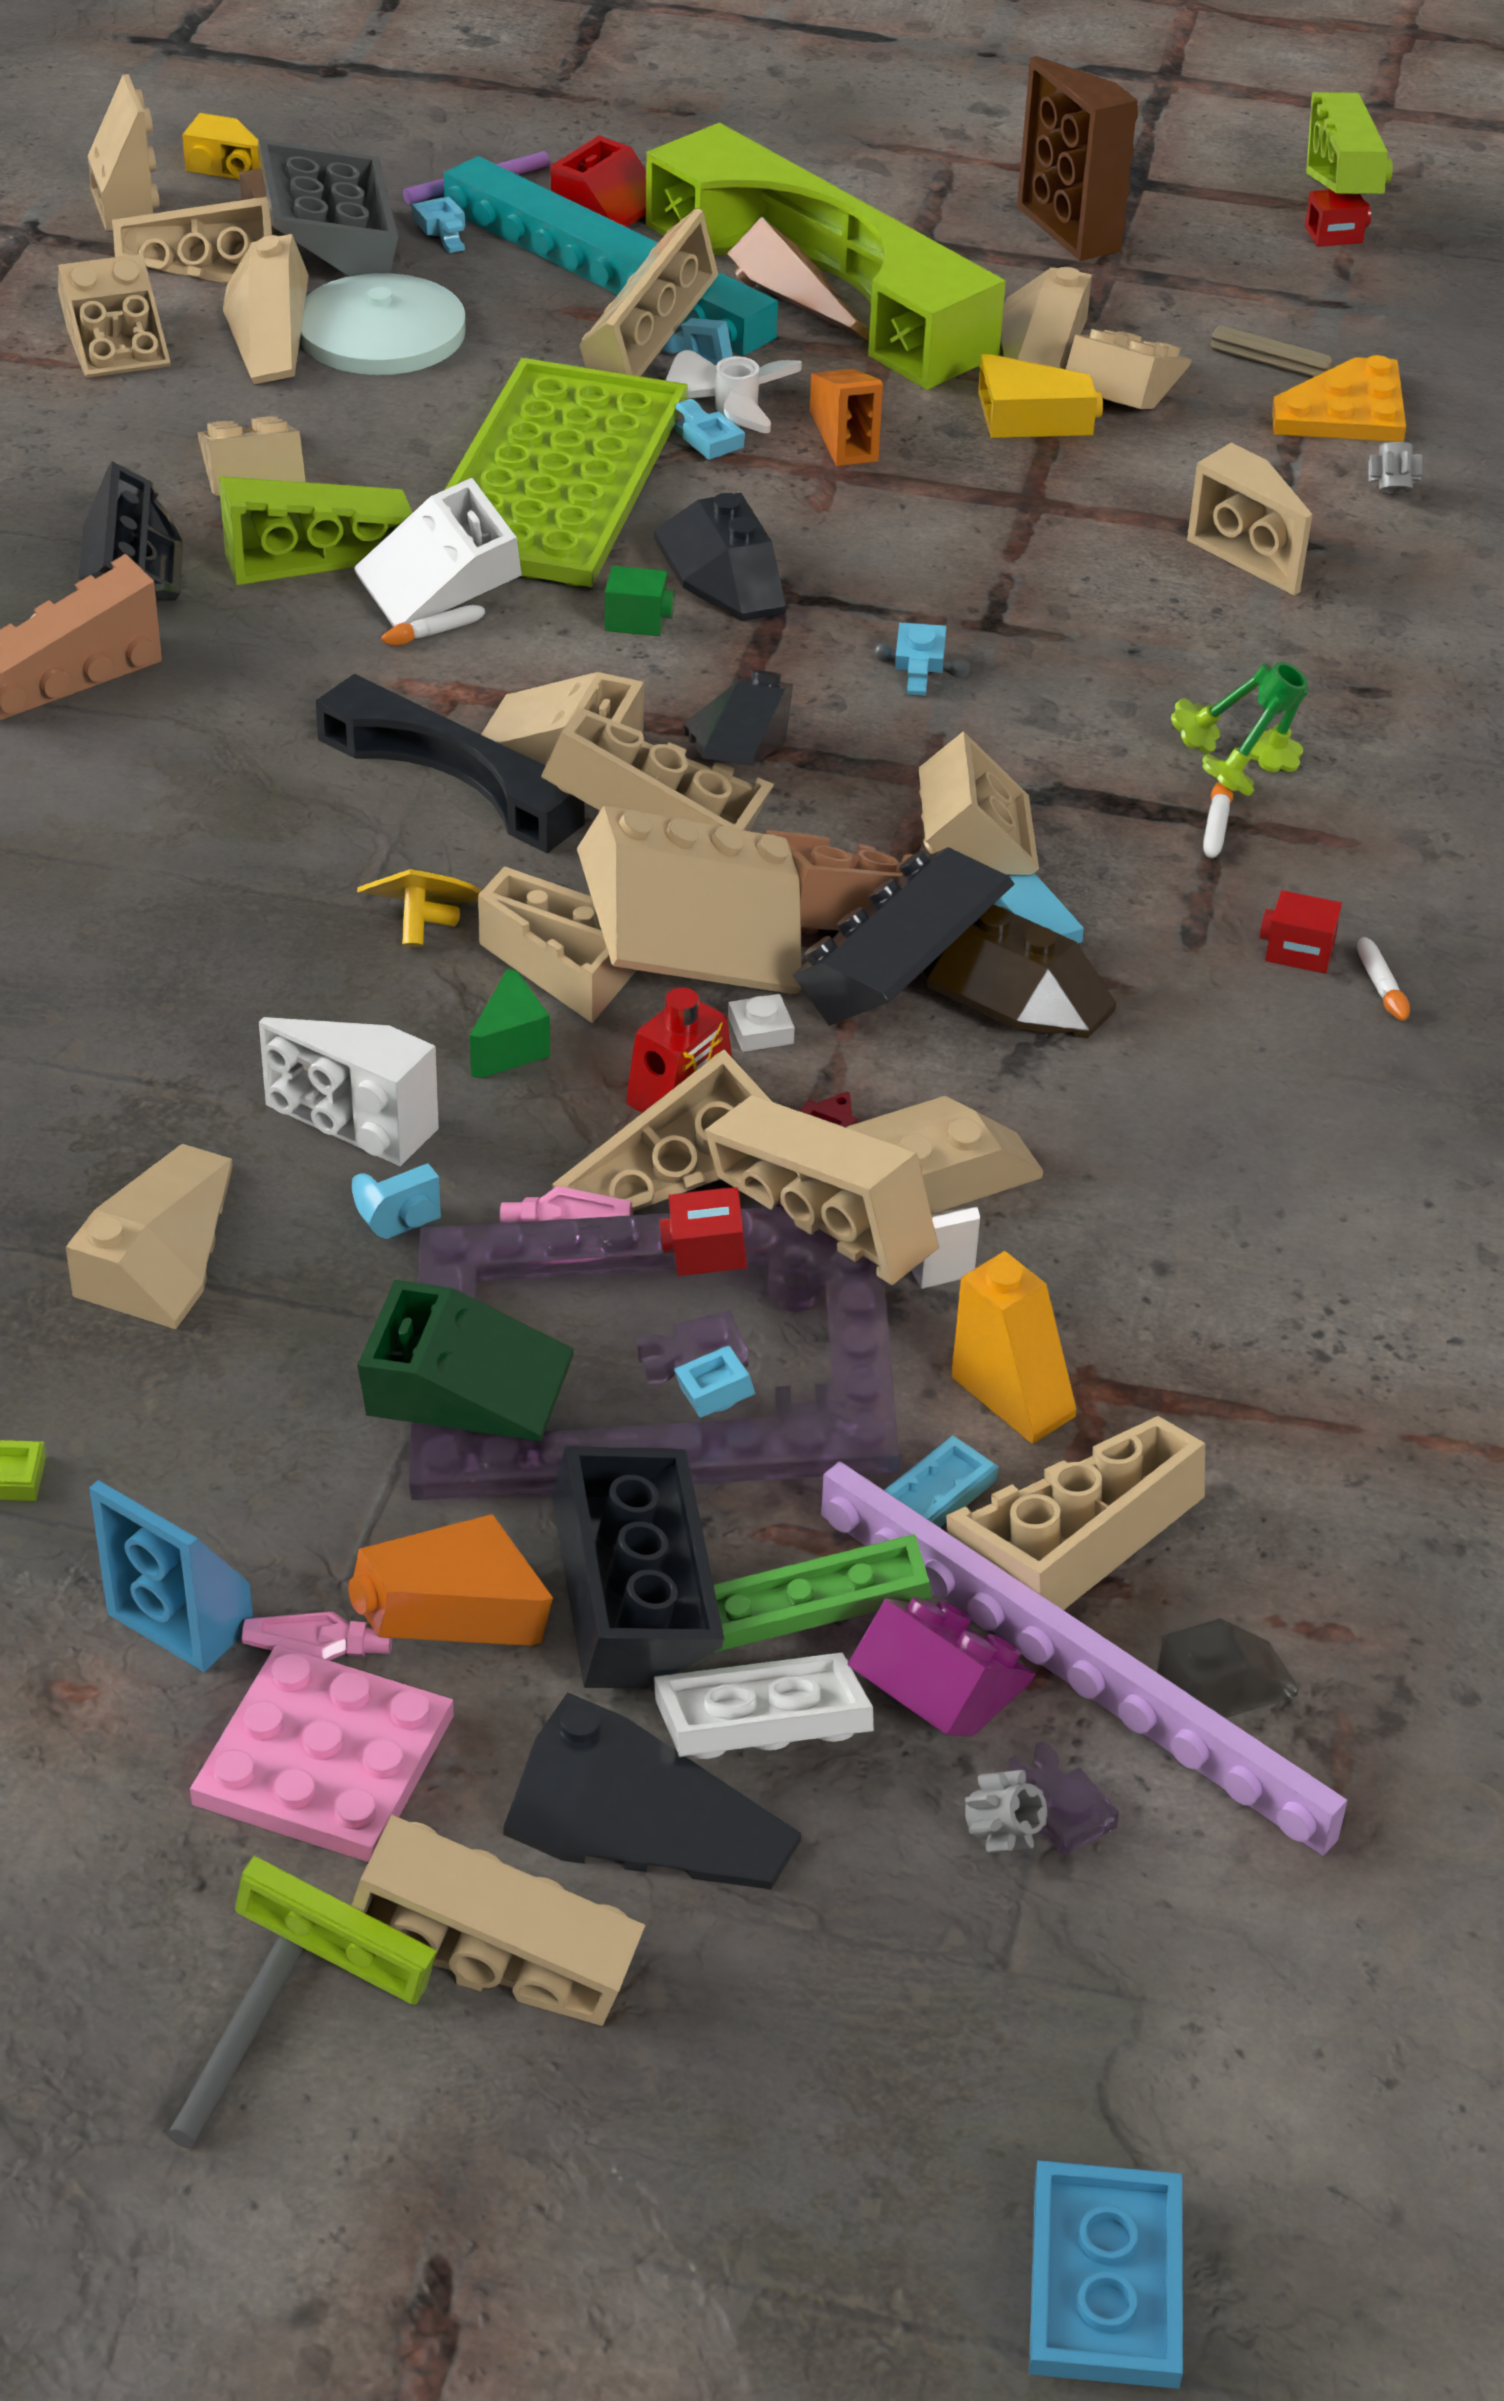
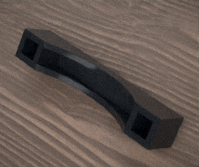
M355 673L315 700L318 741L355 759L404 761L431 767L452 775L475 788L492 803L503 819L508 835L545 853H549L585 825V802L563 792L556 785L542 778L541 775L546 767L545 765Z

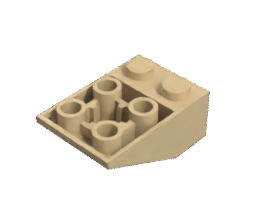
M129 74L122 75L88 154L91 192L106 231L113 230L112 220L153 214V209L160 207L157 186L155 183L152 184L150 172L156 171L154 150L152 146H148L147 134L153 133L152 118L149 108H145L141 89L135 90Z
M143 254L58 265L59 299L67 331L85 378L171 366Z
M1091 329L1090 335H1075L1066 370L1090 374L1095 391H1101L1102 398L1139 409H1154L1188 369L1192 359L1180 356L1181 348L1158 341L1156 343L1149 341L1141 342V336L1119 330L1115 332Z
M278 416L252 418L251 427L238 426V423H234V421L207 423L208 431L197 433L212 493L216 496L220 495L219 476L306 482L300 431L288 425L287 421L278 419Z
M595 672L506 694L481 735L546 766L562 730L580 707L643 731L644 682Z

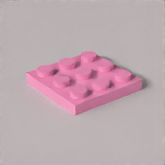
M276 1644L190 1787L191 1803L194 1806L369 1862L391 1814L396 1817L401 1815L454 1716L453 1699Z

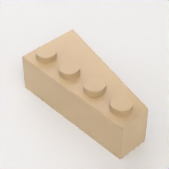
M581 707L562 730L541 775L542 778L553 783L563 792L579 798L599 811L604 805L717 826H728L745 831H750L774 786L773 783L758 777L754 785L733 777L734 768L717 761L710 768L685 757V748L670 742L667 745L647 743L644 741L642 731Z
M392 1814L365 1868L351 1904L352 1907L435 1949L437 1953L433 1965L451 1970L456 1975L457 1985L482 1991L483 1988L495 1987L498 1984L511 1987L517 2002L603 2026L618 1995L645 1928V1924L627 1917L624 1912L616 1907L596 1904L564 1890L560 1884L549 1878L534 1877L502 1863L496 1856L487 1851L472 1850L438 1835L436 1831L425 1824L408 1822Z

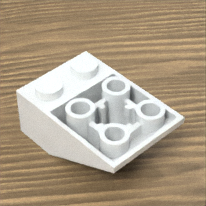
M473 478L428 498L354 567L356 575L393 627L402 622L411 623L418 619L442 613L522 576L517 537Z
M264 1017L259 1021L265 1101L267 1106L398 1166H401L439 1129L435 1045L390 1025Z

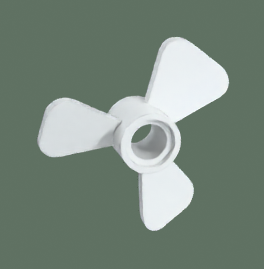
M684 350L674 358L666 381L688 384V399L715 396L716 410L725 415L727 419L737 425L761 433H770L771 421L758 406L759 384L801 371L802 361L780 360L765 364L759 368V365L752 359L734 356L724 358L717 365H714L696 352Z

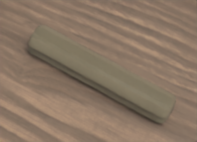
M1222 325L1218 326L1212 335L1211 348L1216 351L1312 378L1332 369L1333 358L1330 355Z

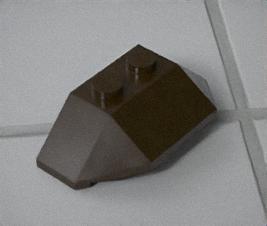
M994 904L920 973L927 988L1020 1030L1051 1034L1071 1032L1074 1037L1089 1038L1116 1009V1001L1076 941Z

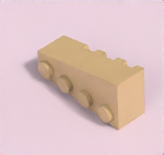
M754 1095L749 1096L705 1129L717 1177L733 1187H738V1190L770 1210L780 1204L794 1220L795 1225L812 1235L820 1229L840 1241L837 1243V1251L852 1261L856 1262L864 1256L878 1265L876 1268L877 1276L891 1285H894L939 1249L922 1177V1167L918 1160L917 1152Z
M1156 1416L1093 1446V1456L1087 1459L1070 1463L1063 1460L1044 1469L1045 1478L1021 1490H1018L1012 1484L991 1494L992 1503L971 1513L965 1506L946 1515L947 1533L1062 1610H1065L1205 1497V1442L1160 1416Z

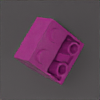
M913 1596L910 1602L885 1598L847 1664L944 1734L973 1737L1021 1693L1036 1674L1018 1662L1022 1653L1015 1646L993 1634H988L985 1639L970 1629L968 1626L972 1618L964 1611L943 1600H939L935 1606L916 1596Z

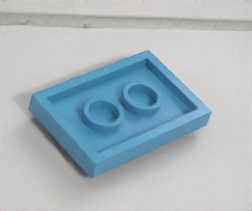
M1037 2160L1034 2191L1029 2375L1180 2388L1183 2375L1182 2173Z

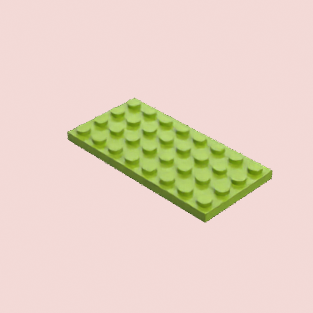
M521 357L445 490L473 478L517 537L522 577L564 582L574 587H593L681 413L676 409V403L688 399V384Z

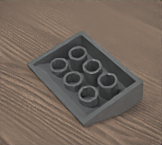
M258 139L257 148L273 227L285 235L292 234L297 243L348 276L391 273L398 233L379 157Z

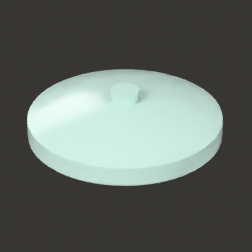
M371 273L349 276L324 284L306 296L299 344L313 359L329 367L346 372L367 375H392L417 371L443 361L460 347L466 331L465 310L460 300L451 291L423 278L394 273Z

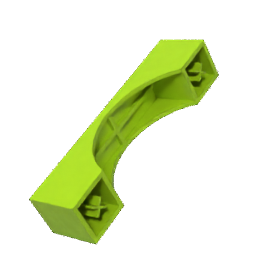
M720 122L647 151L646 226L664 236L668 230L694 209L703 210L713 254L728 255L727 253L763 217L799 246L819 269L845 280L870 301L868 356L915 384L929 390L980 366L981 354L999 356L1006 280Z

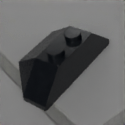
M113 461L107 468L83 526L79 579L83 580L90 575L97 579L113 569L111 562L127 554L154 580L156 600H176L180 595L183 541L168 511L157 500L159 493L154 483Z
M741 492L734 494L720 493L715 497L698 499L654 530L656 543L684 589L712 605L729 609L730 615L740 621L786 613V604L772 541Z

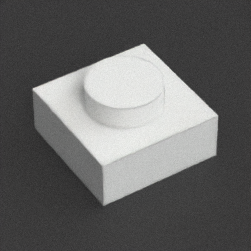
M780 994L757 996L728 1003V1019L742 1052L794 1044L795 1027Z

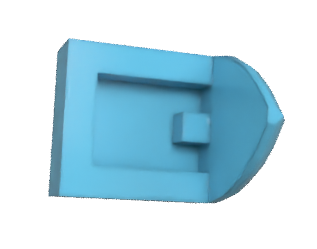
M428 1163L379 1183L365 1173L357 1174L352 1179V1193L357 1210L372 1231L380 1238L389 1239L441 1218L439 1176Z

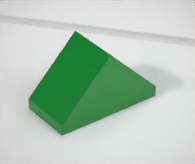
M506 969L469 1035L471 1076L484 1078L550 1057V1015L518 971Z

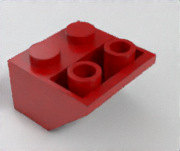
M598 135L550 166L552 192L625 227L646 216V169L632 147Z

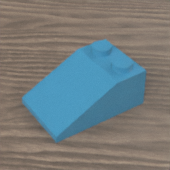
M97 1480L89 1489L107 1614L204 1673L242 1637L245 1619L253 1618L250 1583L197 1537Z

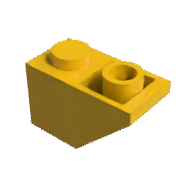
M199 113L182 134L185 171L240 180L239 172L261 168L257 148L258 139L237 118Z

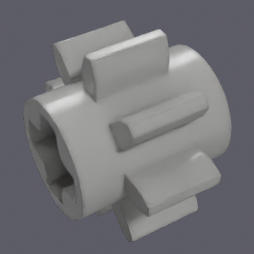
M1407 442L1384 443L1379 446V455H1370L1369 482L1379 481V492L1386 494L1407 493L1413 490V481H1421V476H1423V455H1413L1412 444Z
M1024 1770L980 1774L978 1776V1783L981 1789L974 1791L965 1799V1818L969 1827V1833L974 1834L978 1838L987 1839L986 1851L988 1853L1032 1849L1034 1847V1840L1031 1834L1039 1832L1047 1823V1804L1043 1791L1032 1784L1025 1783L1026 1774Z

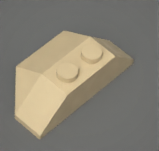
M947 1096L847 1126L848 1129L917 1152L918 1160L922 1167V1177L931 1214L1041 1179L1043 1176V1169L1016 1132Z

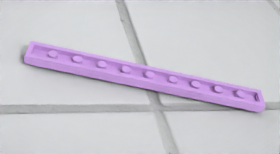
M839 1461L824 1474L821 1516L827 1519L836 1530L848 1533L865 1546L915 1534L929 1578L932 1595L943 1598L964 1611L980 1628L992 1631L1015 1646L1029 1661L1044 1666L1069 1683L1079 1695L1094 1700L1119 1717L1129 1729L1136 1733L1144 1734L1172 1753L1182 1765L1197 1770L1225 1789L1235 1801L1248 1805L1278 1825L1291 1839L1303 1842L1322 1856L1338 1841L1347 1799Z

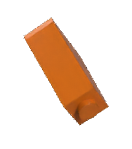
M855 369L811 373L809 411L836 466L878 462L883 383L880 379Z
M493 1514L360 1548L354 1576L350 1579L348 1585L349 1597L353 1608L358 1614L365 1616L378 1637L533 1646L543 1641L553 1600L552 1595Z

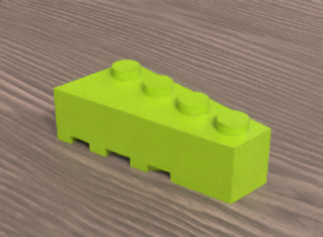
M1312 92L1306 173L1335 193L1385 194V183H1390L1392 179L1393 162L1392 158H1387L1388 151L1360 94L1349 92Z
M219 476L225 556L236 585L353 568L413 513L403 489Z

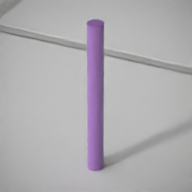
M543 151L496 165L521 175L549 167L550 159L547 152ZM444 178L403 189V198L406 204L410 205L443 196Z

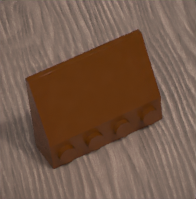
M1035 56L1030 58L1017 208L1079 261L1119 252L1122 248L1123 233L1126 228L1125 212L1127 196L1130 192L1129 176L1131 159L1134 155L1133 140L1135 122L1138 118V100L1115 82Z

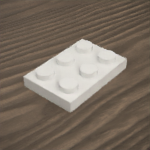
M843 1652L654 1677L655 1700L679 1757L690 1755L694 1758L710 1759L722 1755L726 1750L755 1747L761 1750H777L786 1747L793 1741L819 1738L824 1741L837 1742L849 1739L854 1733L874 1731L873 1706L852 1668L847 1665L848 1661Z

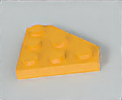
M1373 355L1368 358L1355 357L1274 396L1272 407L1274 435L1404 442L1406 421L1398 360L1380 355Z

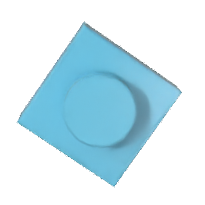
M729 1345L674 1369L681 1390L700 1418L713 1412L726 1410L736 1402L755 1394L749 1373Z

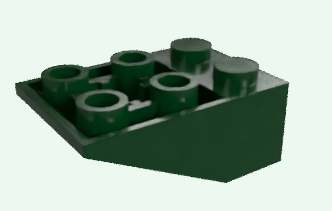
M394 1280L357 1365L366 1416L542 1441L573 1359L574 1349L452 1287Z

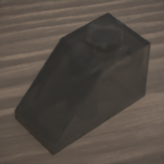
M1222 1618L1163 1635L1157 1673L1225 1719L1298 1695L1299 1687L1270 1642Z

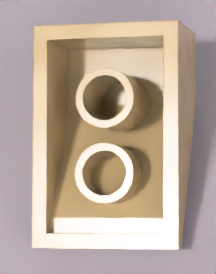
M1229 443L1199 461L1196 468L1187 541L1293 596L1300 593L1312 513L1266 459L1238 445Z

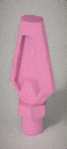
M557 1186L541 1198L525 1197L522 1202H502L500 1206V1221L502 1225H523L524 1230L541 1229L555 1241H561L629 1227L633 1221V1205L628 1200Z
M334 1611L246 1618L242 1631L243 1644L271 1651L278 1644L329 1661L346 1653L351 1657L364 1658L365 1653L390 1655L393 1639L378 1637L373 1628L368 1627L366 1622L350 1621L349 1623Z

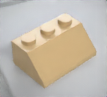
M963 731L919 767L921 788L919 794L922 799L923 810L921 818L924 823L925 832L924 845L930 854L950 847L1006 875H1032L1039 870L1029 795Z

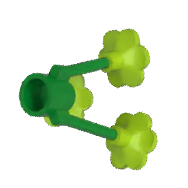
M1277 662L1273 667L1263 663L1252 678L1215 705L1208 704L1204 707L1199 703L1193 704L1186 698L1180 699L1175 703L1176 711L1171 714V721L1174 727L1181 732V738L1190 749L1199 748L1200 751L1206 754L1202 759L1204 762L1202 767L1207 773L1216 777L1225 787L1251 796L1254 792V782L1243 773L1250 759L1258 761L1260 767L1267 772H1278L1280 769L1286 772H1294L1298 769L1303 747L1298 742L1290 739L1292 734L1290 726L1300 703L1309 693L1307 688L1308 682L1303 673L1289 663ZM1259 686L1257 700L1265 711L1250 731L1240 748L1235 747L1227 760L1218 759L1210 755L1216 749L1215 741L1220 737L1219 729L1215 723L1221 719V713ZM1285 711L1280 724H1276L1272 729L1266 731L1265 729L1273 717Z

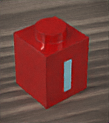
M1331 189L1310 191L1305 229L1317 247L1363 243L1365 228L1371 222V208L1361 194L1335 193Z
M1281 890L1275 910L1266 908L1261 924L1259 939L1268 940L1265 961L1326 974L1336 941L1343 902Z
M738 1187L668 1195L671 1218L659 1219L663 1254L675 1253L677 1276L747 1269Z

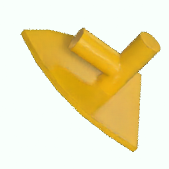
M413 869L357 887L358 893L404 900L402 945L406 947H423L424 922L452 927L458 924L460 910L457 906L435 902H478V895L482 891L478 887L456 878Z

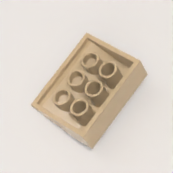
M607 805L602 807L579 844L577 851L612 966L794 995L799 993L802 988L793 977V974L801 967L800 880L786 838L772 834L734 829L728 826H717L683 818L640 812L635 809H624Z

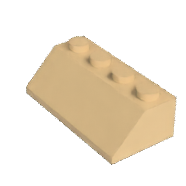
M694 209L668 230L657 246L652 248L649 256L635 274L630 276L627 284L614 301L608 304L603 315L592 329L584 335L579 346L586 368L641 376L717 278L718 270L703 210Z

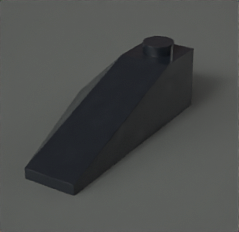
M753 670L751 677H744L685 721L682 733L684 736H689L688 741L690 743H696L695 749L704 759L754 766L786 742L793 684L780 682L781 674Z
M568 1692L534 1740L503 1826V1835L561 1861L585 1864L586 1856L624 1861L625 1870L646 1872L647 1865L686 1870L692 1879L769 1890L772 1889L801 1842V1833L687 1757H679L675 1749L630 1719Z

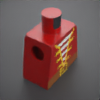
M689 988L670 990L666 995L665 1009L639 1028L635 1035L626 1104L643 1113L721 1051L725 1050L732 1057L728 1019L724 1014L699 1001L698 994Z

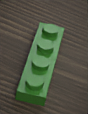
M912 1534L714 1584L725 1638L723 1647L715 1652L877 1612L885 1598L910 1602L913 1596L924 1600L932 1598L929 1578L916 1535Z

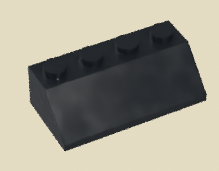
M950 847L929 856L925 850H921L900 865L899 869L903 874L896 881L894 878H891L880 884L868 895L872 902L865 909L859 907L851 911L836 924L840 930L833 938L827 936L811 946L804 953L808 961L793 974V977L829 1026L889 1003L1015 885L1011 878Z
M565 1446L552 1499L584 1688L647 1689L654 1685L655 1676L677 1673L721 1649L725 1640L686 1449Z

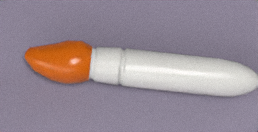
M468 605L418 619L411 623L402 622L382 635L381 640L391 646L406 645L413 639L427 637L474 623L483 617L485 609L480 605Z
M1219 781L1211 791L1212 803L1203 841V850L1208 858L1217 857L1222 849L1230 803L1233 800V791L1222 785Z
M1360 938L1357 942L1359 957L1383 999V1006L1396 1019L1405 1021L1410 1015L1408 998L1400 991L1376 944L1369 938Z

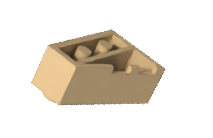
M505 866L478 895L480 945L591 1023L597 1019L637 971L612 966L593 900L589 895Z

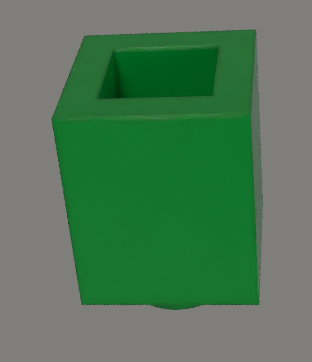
M612 566L605 589V631L661 636L664 619L673 618L675 606V590H667V571Z

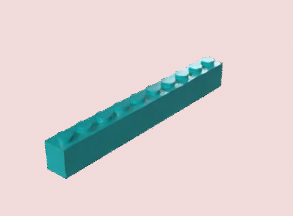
M477 156L444 172V197L450 196L463 210L466 220L617 295L627 284L630 276L635 274L649 256L652 248L658 244V242L482 157ZM718 272L717 278L682 323L687 322L690 318L726 321L732 352L745 356L777 338L778 300Z

